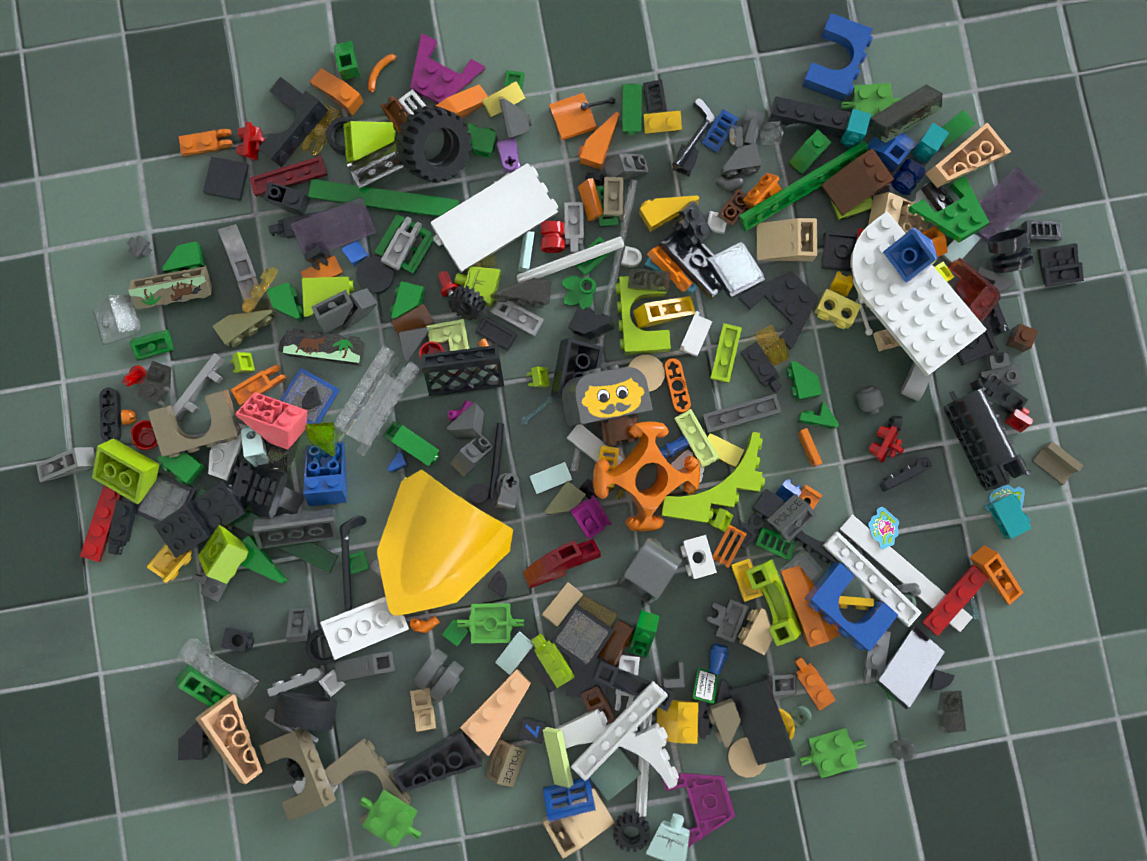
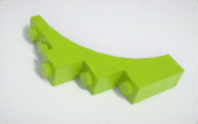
M752 432L750 434L746 451L740 463L722 483L696 495L683 497L666 496L663 500L661 516L708 523L709 519L712 520L713 517L711 505L733 508L734 504H738L739 493L736 490L760 492V488L763 489L765 477H762L763 472L755 471V468H759L760 457H757L758 449L761 450L763 441L760 438V433Z

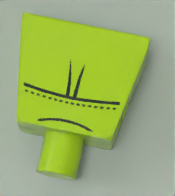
M470 267L468 275L456 274L455 284L463 285L464 288L465 286H469V289L474 288L475 292H480L479 296L484 297L485 306L491 308L502 275L501 270Z

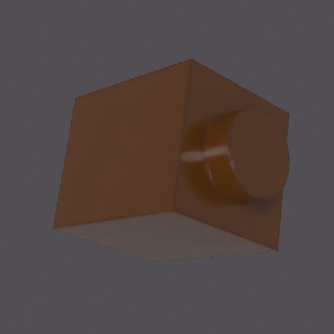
M1018 324L1012 328L1006 346L1025 352L1032 348L1038 330Z

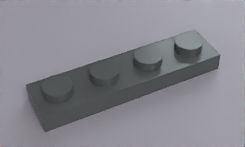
M773 394L706 413L702 417L708 434L779 414L782 411L777 395Z

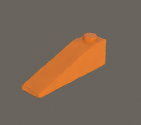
M800 565L780 571L806 646L813 647L839 636L838 628L834 624L830 625L824 621L823 615L819 611H813L808 606L809 602L804 599L815 585Z

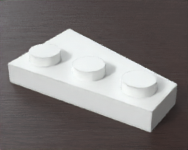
M239 423L240 430L247 428L246 425ZM241 434L236 436L237 439L234 441L225 442V439L220 440L218 445L211 447L208 474L229 481L233 466L242 447Z

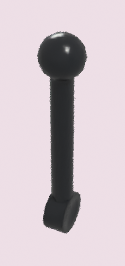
M610 97L608 100L589 104L583 102L580 108L585 111L588 107L608 103L614 104L615 98Z

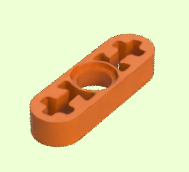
M672 358L665 363V376L674 410L678 413H684L689 410L691 402L682 365L679 360ZM670 363H673L674 366H678V368H676L675 373L676 376L680 374L681 377H674L670 379V377H673L672 370H668V367H670ZM680 381L683 385L682 390L675 391L672 388V383ZM684 392L685 395H682L681 398L687 405L684 406V409H681L680 406L677 407L679 397L675 398L674 395H680Z

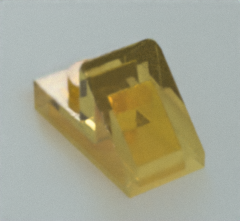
M773 325L754 334L773 366L789 359L785 341L783 338H779Z

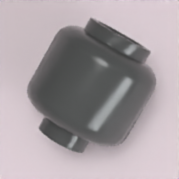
M874 385L860 388L856 395L860 410L868 412L869 415L878 413L880 411L879 408L884 405L881 391L879 388L874 387Z

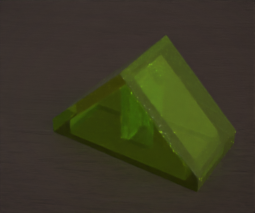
M335 422L305 425L308 440L329 455L334 456L338 440Z

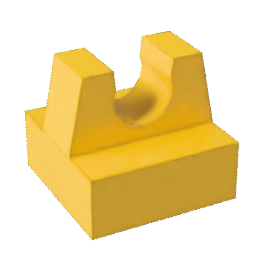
M838 271L829 290L847 297L853 286L852 276L841 275L842 272Z

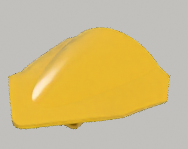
M423 470L402 480L377 549L389 612L392 615L398 616L458 602L510 552L513 529L468 503Z

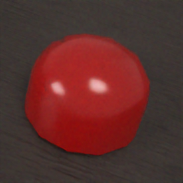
M142 420L132 427L131 438L137 448L149 451L158 446L151 421Z

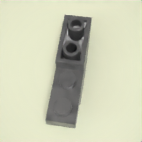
M237 225L218 229L243 301L262 296L255 271Z

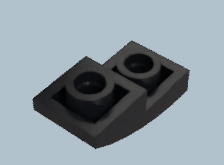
M280 77L269 92L296 113L294 104L301 97L302 93Z
M697 700L698 733L702 739H705L706 735H710L712 729L710 719L703 717L704 713L707 714L710 703Z

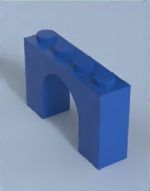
M831 13L821 38L843 46L849 53L850 64L841 70H831L811 63L802 87L844 102L846 96L850 97L854 86L851 84L853 79L857 80L861 69H858V65L864 62L867 54L864 50L865 47H869L873 36H870L873 28Z
M833 563L804 599L809 602L808 606L813 611H819L823 615L824 621L830 625L834 624L841 636L852 640V645L857 650L870 652L897 618L898 614L885 602L876 601L874 607L872 606L861 620L850 623L844 619L839 610V597L855 575L841 563Z

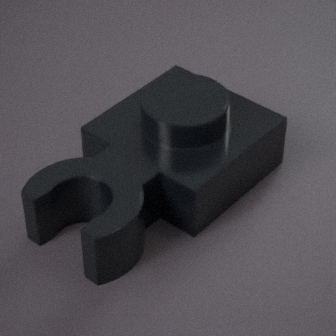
M752 515L749 518L748 525L742 522L737 528L746 533L740 546L744 550L757 537L754 530L760 529L764 525L763 521L759 525L753 523L756 515ZM737 535L734 541L738 543L741 536Z

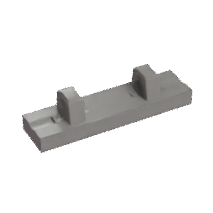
M213 354L173 406L177 421H180L187 411L196 415L200 408L193 403L211 380L218 384L223 380V377L217 374V372L225 363V360L217 354Z

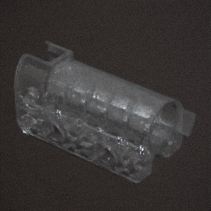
M386 346L380 349L334 423V427L341 431L336 439L341 442L345 434L353 437V439L361 443L356 452L363 456L372 448L371 443L376 435H380L378 432L383 424H387L388 421L386 419L391 411L396 410L394 407L398 400L403 398L402 394L406 387H410L416 379L418 372L421 371L418 365L410 362L406 368L403 367L398 377L392 374L400 361V357Z

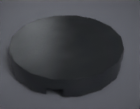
M371 256L364 259L359 264L356 272L359 285L362 289L367 288L370 293H383L390 288L394 281V269L382 263V257Z

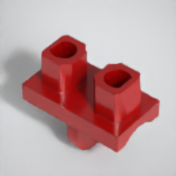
M245 122V127L238 128V136L243 140V145L237 146L236 153L241 157L258 161V153L260 151L258 147L266 138L262 137L261 128L253 126L251 122Z
M880 426L877 437L884 440L883 444L880 445L872 442L869 447V453L877 457V460L881 463L885 461L888 453L890 457L894 458L896 453L902 454L904 451L900 447L902 440L897 439L894 444L899 434L897 428L892 426L890 429Z

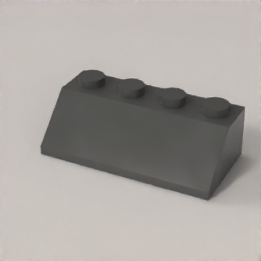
M324 508L313 512L303 511L298 514H282L272 517V519L261 517L260 519H254L253 533L259 549L338 538L334 509Z

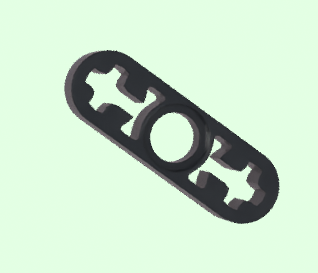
M108 387L104 388L99 395L101 438L105 442L111 439L119 441L121 438L120 394L117 390ZM109 392L114 395V397L110 398V401L106 399ZM113 410L115 417L113 420L108 421L106 413ZM115 432V435L112 437L107 436V433Z

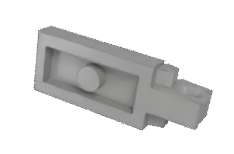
M564 202L566 245H571V254L578 252V245H583L584 240L583 202Z

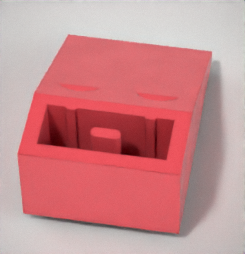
M256 392L236 412V416L269 443L287 450L304 432L307 426V410Z

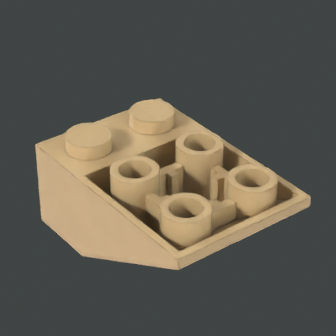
M890 192L873 197L868 225L885 212L892 216L905 233L912 228L922 233L928 229L929 222H924L923 217L916 213L913 215L908 211L910 206L915 204Z
M796 218L757 224V261L813 262L817 256V218Z
M592 788L596 807L595 811L548 822L547 816L543 818V824L563 859L583 847L615 823L595 788ZM587 799L572 801V805L586 802Z

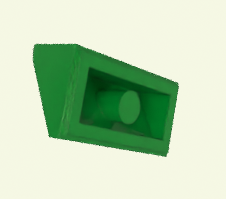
M168 329L133 338L130 341V346L136 360L174 350Z

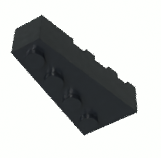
M460 728L394 769L392 776L404 793L428 785V783L446 779V777L461 774L473 768L482 767V760L466 733Z

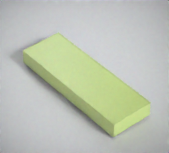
M691 409L674 418L702 468L719 460L717 453Z
M547 727L543 730L554 784L570 788L573 785L562 730Z

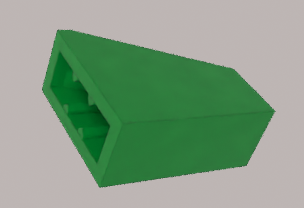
M622 83V131H626V135H637V131H641L642 84Z
M393 421L383 436L427 466L433 464L438 458L437 453L439 449Z

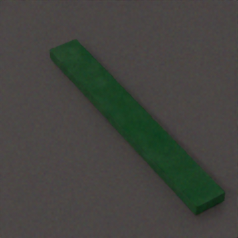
M201 488L197 497L205 493L207 490ZM246 510L244 515L229 524L254 536V519H260L261 517ZM312 542L277 546V548L328 573H331L339 555Z

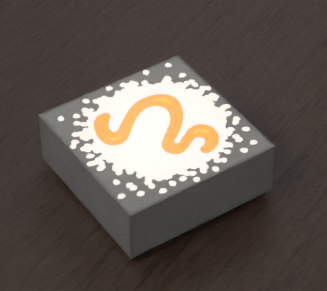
M736 125L729 126L730 145L735 147L743 146L742 127Z

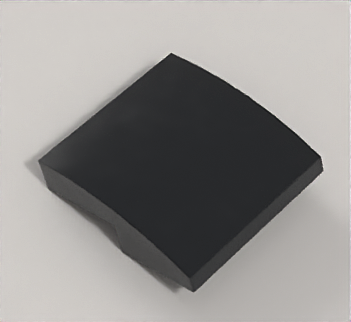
M1077 243L1037 249L1045 287L1084 281L1082 262H1079Z

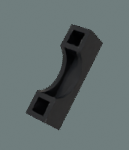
M307 91L294 104L296 116L292 125L280 134H269L258 147L260 151L280 167L285 164L329 111Z
M775 96L768 122L784 126L806 124L818 128L822 134L841 138L846 129L849 112Z
M602 660L599 661L593 675V680L638 697L652 682ZM657 684L668 695L658 708L668 711L675 692Z

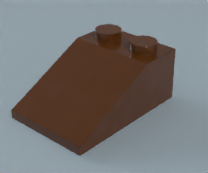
M871 149L821 186L843 216L889 187L894 178L875 151Z

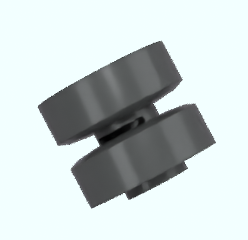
M437 648L421 668L413 683L422 690L433 683L434 685L429 695L440 703L446 694L449 695L460 681L459 676L465 668L456 661L451 662L445 668L444 664L447 661L448 655Z

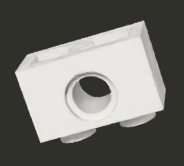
M706 535L682 542L683 546H680L682 557L687 558L688 565H685L688 576L696 579L717 573ZM695 552H699L702 555L700 563H695L692 559V555Z

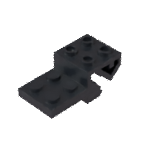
M224 480L153 526L175 558L209 538L218 525L225 527L244 515L246 510Z

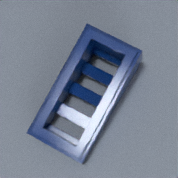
M722 109L701 144L718 153L729 136V126L736 125L738 118ZM718 124L727 130L724 131L723 129L719 128ZM715 131V132H717L718 134L722 135L723 137L720 138L719 136H717V135L714 134L713 132ZM711 137L719 142L718 145L710 141L709 138Z

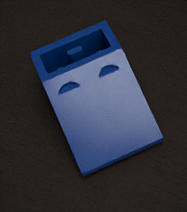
M344 442L306 445L303 494L308 506L347 503V472Z

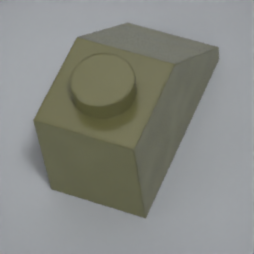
M567 481L544 513L553 515L570 512L571 509L585 501L586 494Z

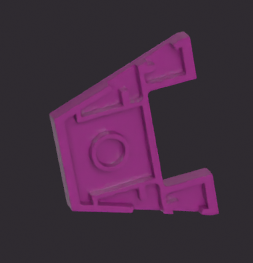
M422 33L410 87L415 93L438 104L444 99L460 93L467 84L473 82L476 76L485 71L484 65L472 59L469 60L462 74L430 59L438 43Z
M678 773L677 786L670 789L662 778L666 791L686 787L697 823V826L687 828L690 831L688 848L735 817L724 776Z

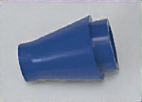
M714 643L712 648H710L709 672L721 674L723 665L729 655L727 646Z

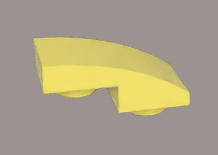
M516 81L481 101L489 116L492 117L502 112L499 97L503 96L513 104L520 102L525 97Z

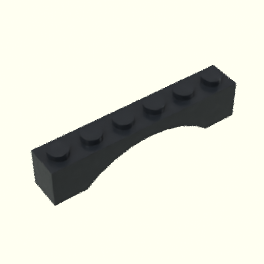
M765 489L751 509L755 511L754 515L759 519L764 520L765 518L768 520L784 504V501L770 490ZM802 530L791 539L793 542L799 541L802 543V548L809 553L814 551L819 555L818 559L826 564H829V562L831 564L840 563L822 546L825 542L810 537Z

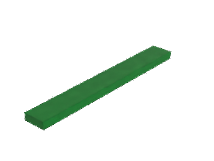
M865 141L859 143L739 215L741 228L744 232L821 187L832 176L868 152V143Z
M311 179L308 196L309 199L432 217H440L459 205V200L364 186L359 188L357 185Z

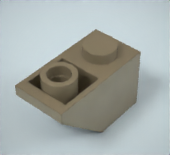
M732 698L711 705V712L708 713L711 723H716L718 731L715 732L719 743H724L725 748L730 746L741 721Z

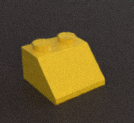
M672 700L668 711L657 707L656 723L659 724L660 728L664 727L668 736L666 738L667 742L697 744V701Z

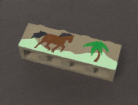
M205 266L131 280L128 291L136 309H148L156 305H168L178 301L186 302L194 298H206L211 295L213 285Z

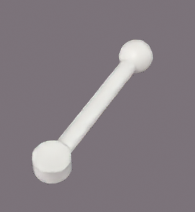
M862 305L860 312L866 327L865 333L870 336L873 330L869 327Z

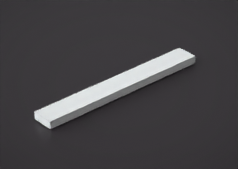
M853 514L839 528L842 533L902 584L917 583L921 590V594L917 597L931 609L946 595L890 546L881 549L879 541L872 537L870 529ZM961 609L949 624L958 632H961L973 617L964 609Z

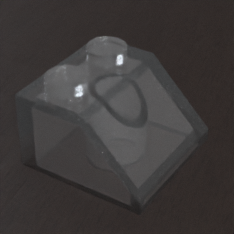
M130 295L108 296L93 310L103 345H109L130 338L140 331V322L136 317L135 306Z

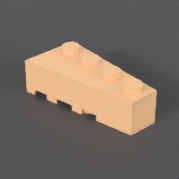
M986 123L925 174L938 188L1000 160L1011 151L991 126Z
M518 668L460 727L487 756L491 753L531 684Z
M227 694L195 719L239 783L247 784L260 774L262 769L255 749L252 747L249 732L242 719L241 710H239L236 696L235 694Z

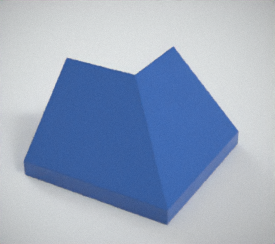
M912 228L883 251L905 283L930 268L937 260L933 241L915 228Z

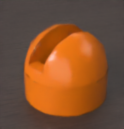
M122 410V424H133L136 421V417H134L136 416L135 412L132 410Z

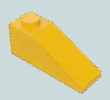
M699 196L657 198L653 201L647 200L641 204L639 215L649 231L652 232L679 216L678 212L690 201H695L698 205L700 198Z
M691 296L644 303L633 310L639 329L689 317L696 313Z

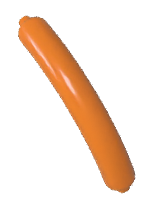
M390 54L382 58L372 69L368 80V90L371 93L375 90V83L379 72L387 64L395 61L396 55Z

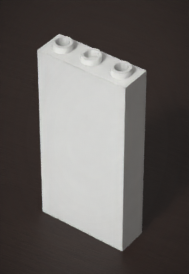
M528 163L431 222L432 228L460 273L515 241L526 232L536 228L542 222L557 215L558 211L556 209H558V205L553 198L550 200L548 197V189L543 182L540 183L537 179L538 173L533 166L530 167Z

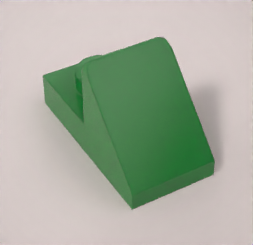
M824 402L819 404L818 415H815L816 412L808 410L798 415V423L833 430L839 426L838 421Z

